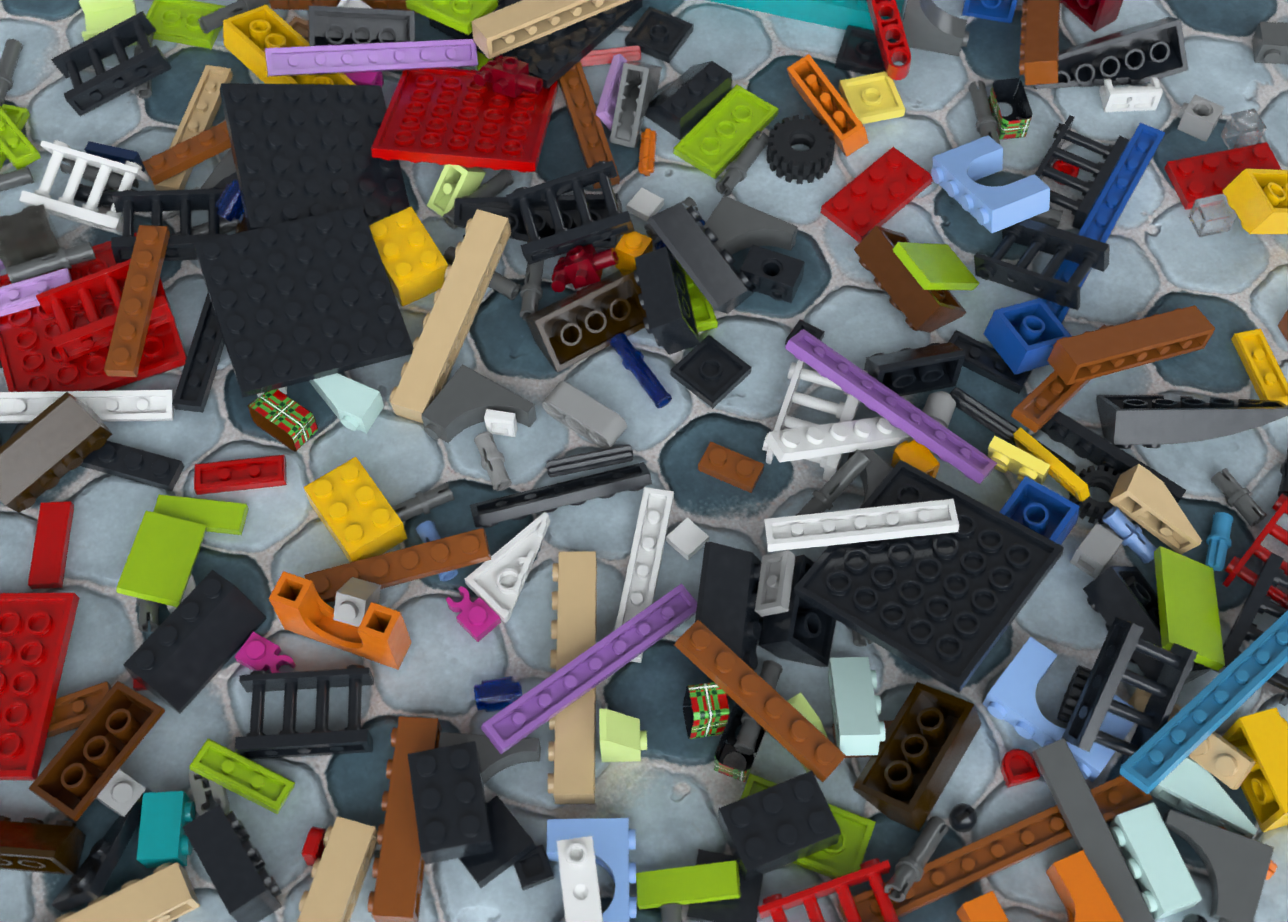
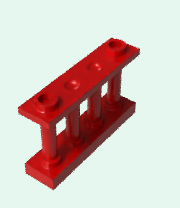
M131 259L36 295L46 315L52 313L55 315L62 334L53 337L52 340L64 362L110 345L122 298L120 287L125 286ZM109 292L117 313L101 319L93 298ZM164 295L155 297L148 330L175 320ZM82 303L89 324L73 330L65 308Z
M1283 493L1272 506V509L1277 512L1243 557L1239 559L1234 556L1224 571L1229 575L1222 584L1227 588L1236 576L1251 586L1254 585L1258 575L1244 565L1252 554L1263 562L1270 556L1272 552L1260 545L1268 533L1288 546V531L1276 524L1283 513L1288 515V497ZM1283 560L1280 568L1285 570L1284 574L1288 575V563ZM1271 585L1266 595L1271 597L1280 606L1288 609V595Z
M878 858L871 859L859 865L861 870L786 897H783L782 893L768 896L762 900L763 905L757 907L761 919L771 916L773 922H788L784 911L804 904L810 922H825L817 899L836 892L847 922H862L849 887L869 880L884 922H900L892 901L888 897L889 893L884 891L885 883L882 875L890 873V863L888 860L880 862Z

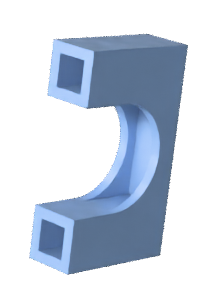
M989 135L933 156V169H931L933 181L939 184L950 197H953L965 211H968L977 219L980 225H983L991 233L1049 211L1050 187L1035 174L1004 186H984L975 182L1003 170V147Z
M1030 636L990 689L982 704L987 707L988 712L992 716L1000 720L1004 719L1014 726L1015 731L1020 736L1032 739L1044 747L1062 739L1066 730L1054 725L1043 716L1037 706L1035 697L1037 685L1048 672L1058 655ZM1114 695V700L1134 708L1117 695ZM1107 712L1100 730L1124 740L1135 723ZM1067 742L1084 779H1088L1092 783L1116 752L1095 742L1090 752Z
M629 818L547 819V856L549 862H559L558 840L587 836L593 837L596 864L609 873L615 885L613 900L606 911L602 913L603 922H630V918H637L636 897H630V884H636V862H629V850H636V829H629Z

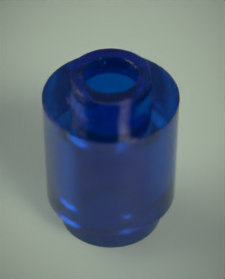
M233 179L231 184L227 183L214 205L219 209L216 214L232 222L233 218L239 220L244 213L239 184L235 179Z
M513 676L483 680L481 684L474 685L475 702L478 711L485 710L487 713L500 711L523 696L520 681L515 682Z

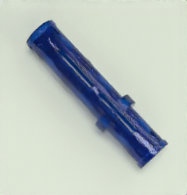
M620 333L613 337L610 345L623 360L622 365L625 369L632 372L657 408L666 406L672 400V397L645 363L642 352L634 348L625 333Z

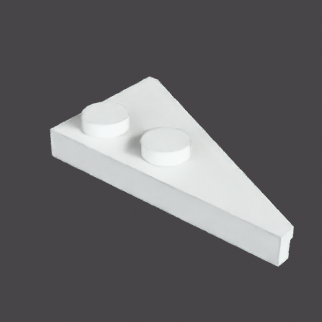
M546 512L542 513L492 555L491 560L485 561L465 578L466 585L504 623L510 619L551 520Z

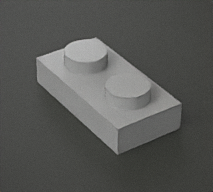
M789 550L763 555L755 606V612L762 617L788 612L796 556Z

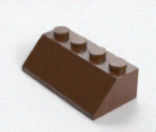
M875 226L854 248V251L860 257L858 259L859 263L866 270L872 272L875 276L874 282L876 285L890 295V303L904 313L907 317L905 319L906 323L913 330L931 333L967 313L949 290H924L893 252V248L898 242L911 243L903 233Z
M117 681L28 789L49 806L70 820L77 822L166 710Z

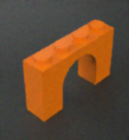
M285 571L282 572L269 597V601L285 630L399 670L412 643L401 612L371 602L359 627L333 620L334 608L320 598L313 582Z
M1083 850L1054 862L1046 871L1065 906L1068 922H1124ZM993 891L962 904L956 912L961 922H1009Z

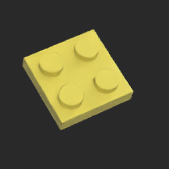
M886 71L839 80L838 88L842 98L862 124L904 116V104L893 79L888 77Z
M994 436L989 444L988 457L997 463L995 466L996 470L1006 473L1008 470L1017 475V480L1020 482L1027 476L1043 485L1047 478L1050 464Z

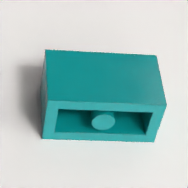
M184 791L143 793L137 860L145 868H157L166 863L174 864L176 862L181 866H187V857L192 854L193 846L182 827L195 819L196 807L194 801Z

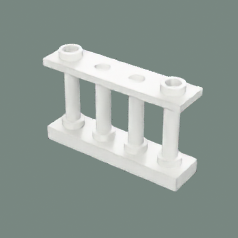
M42 140L40 146L49 151L52 156L39 189L35 190L34 194L22 191L19 201L34 210L122 236V212L116 213L114 202L111 210L107 211L106 215L98 213L97 207L111 172L124 175L118 191L131 190L135 179L149 182L150 177L141 171L142 167L131 161H126L125 164L70 149L68 144L58 140H54L53 143ZM66 158L76 161L63 196L59 197L58 201L51 199L49 193L62 159ZM90 165L100 168L87 203L83 204L82 208L74 206L73 200L86 166Z
M798 360L797 363H791L787 379H791L773 431L783 430L784 427L792 429L820 425L788 416L792 403L834 414L837 419H840L839 422L855 419L860 401L851 394L844 392V395H848L846 403L840 401L838 404L796 392L800 379L840 391L843 390L818 372L805 369V362ZM764 440L762 450L767 451L765 463L771 464L774 453ZM843 453L807 458L805 460L819 463L820 467L824 468L823 480L829 481L838 471Z
M587 836L558 840L557 849L565 921L603 922L593 837Z

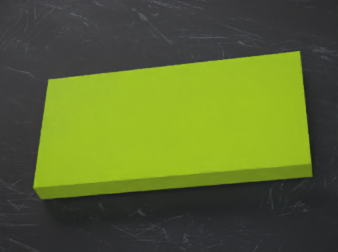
M736 85L673 148V154L716 179L726 169L728 164L733 162L742 152L756 131L762 132L778 115V108L741 86Z
M1159 546L1154 551L1162 648L1170 651L1173 644L1176 643L1198 652L1194 662L1219 671L1225 666L1214 570L1207 565Z
M750 773L740 799L775 786L777 783ZM828 803L841 831L838 843L792 863L836 879L860 870L859 865L862 864L876 822Z

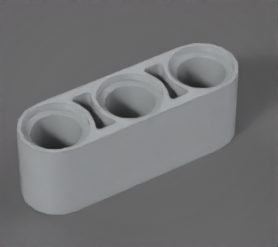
M559 382L542 402L543 409L551 417L603 449L611 448L627 428L625 420L619 414L567 382Z

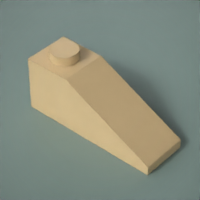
M1140 464L1119 476L1108 502L1115 507L1117 506L1120 511L1179 554H1183L1201 544V538L1162 480Z

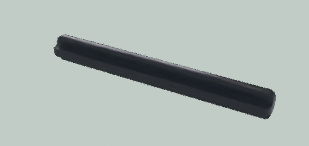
M955 387L950 392L958 409L1016 447L1013 434L1019 429L1018 427L961 389ZM1040 443L1075 473V465Z

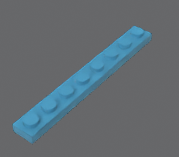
M1288 610L1120 766L1119 774L1148 795L1288 661Z

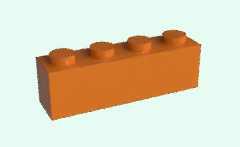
M809 54L787 68L792 85L817 119L821 120L820 123L822 125L826 123L829 126L828 132H833L835 143L846 157L869 143L864 125Z

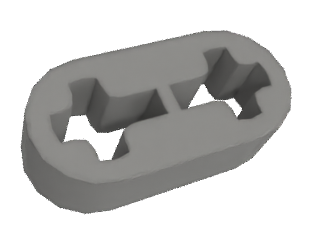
M190 770L189 781L198 815L201 816L208 811L205 809L210 807L209 796H212L226 813H229L230 805L226 788L209 780L210 787L206 788L200 779L203 776Z

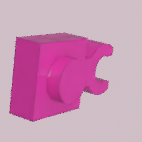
M460 586L458 590L463 600L454 602L450 597H447L448 607L453 612L460 613L456 616L457 622L479 642L501 623V619L480 597L472 602L468 590Z
M255 632L250 635L235 656L238 663L252 671H267L269 669L271 673H281L279 668L283 665H288L293 669L296 666L290 656L279 655L281 649L278 645Z

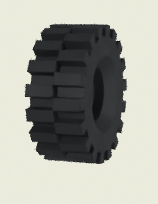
M793 115V120H789L786 117L782 119V124L777 122L774 125V129H771L769 132L767 145V164L770 163L769 168L771 171L776 170V176L780 179L783 175L786 176V182L791 183L792 179H796L797 184H802L805 179H807L808 183H812L815 176L818 180L823 178V174H827L830 166H832L835 148L834 134L832 131L828 132L829 126L826 123L821 126V120L815 118L814 121H811L810 116L804 115V119H799V115ZM802 144L808 146L810 149L806 151H798L793 149L791 146Z

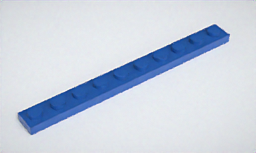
M1140 122L1078 235L1103 243L1107 242L1158 149L1165 132ZM1064 260L1054 278L1068 282L1079 264ZM1092 268L1089 270V272L1086 274V276L1084 277V279H1083L1082 282L1080 283V285H1079L1080 290H1081V288H1082L1084 282L1086 281V279H1087V277H1088L1090 271L1092 270ZM1042 298L1062 324L1070 308Z

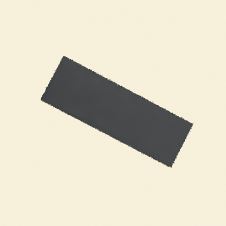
M955 330L948 341L964 350L966 356L963 367L1018 394L1033 371L1029 370L1015 375L994 348Z

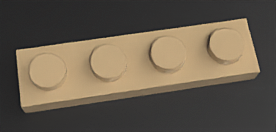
M1137 688L1128 704L1144 712L1151 694ZM1175 703L1168 721L1182 709L1181 706ZM1215 731L1188 756L1232 790L1240 787L1256 761Z

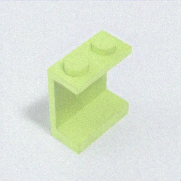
M79 0L85 15L86 31L82 32L84 41L137 14L135 0Z

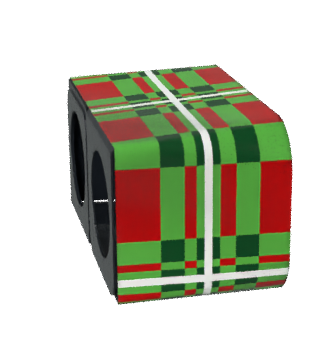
M1020 78L994 81L988 100L992 116L997 121L996 130L999 140L1026 137L1032 118V110L1022 80ZM998 103L1009 104L1012 107V113L1008 116H1002Z
M714 682L687 685L682 706L690 707L682 708L688 739L722 735L730 715L727 694Z
M736 704L731 711L715 751L714 771L746 782L755 759L754 755L742 754L746 759L744 771L723 764L724 758L729 753H740L734 747L737 741L735 730L742 724L741 717L746 711ZM765 729L760 732L754 752L756 754L765 734Z

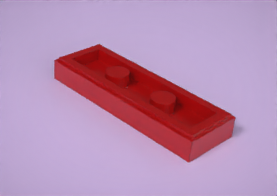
M284 455L195 464L194 491L197 495L287 485L286 458Z
M71 501L42 502L40 504L28 586L31 589L63 587L74 505Z

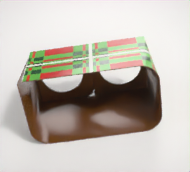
M278 389L264 392L247 405L254 423L294 452L318 431L314 414Z

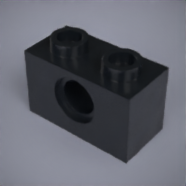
M752 244L740 271H743L752 281L749 287L753 292L771 296L778 301L783 300L792 303L803 278L805 261Z

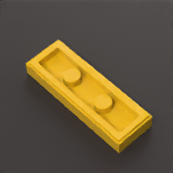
M1261 328L1234 333L1231 340L1259 399L1281 401L1288 405V383Z
M1020 427L1013 434L1016 447L1050 464L1048 475L1078 501L1083 502L1090 496L1088 484L1023 428Z

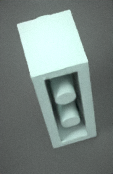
M869 657L830 658L828 684L837 747L846 756L878 755L879 744L885 741L884 721L878 720V715L881 714L880 695H874V689L877 688L876 670H870Z
M1154 802L1118 814L1110 822L1109 830L1117 846L1120 847L1126 859L1125 863L1133 879L1136 880L1147 908L1152 913L1155 921L1190 909L1202 900Z

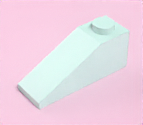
M338 373L309 380L341 423L352 431L360 430L367 433L384 408L380 391Z
M1190 757L1183 760L1150 792L1151 796L1200 821L1217 827H1224L1228 831L1250 839L1257 832L1256 827L1214 777Z

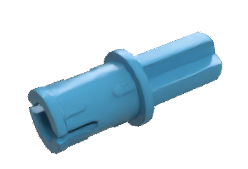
M1217 512L1213 515L1211 533L1206 538L1208 551L1205 565L1213 568L1214 571H1222L1224 569L1227 549L1232 545L1230 532L1234 518L1225 512Z

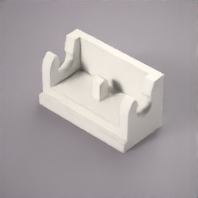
M1151 77L1152 84H1146V86L1113 87L1111 79H1104L1105 86H1100L1099 89L1104 112L1156 110L1163 94L1158 78Z

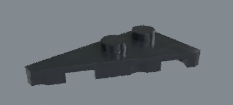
M143 793L124 817L119 816L104 837L95 843L90 851V855L53 901V907L64 912L100 897L141 820Z

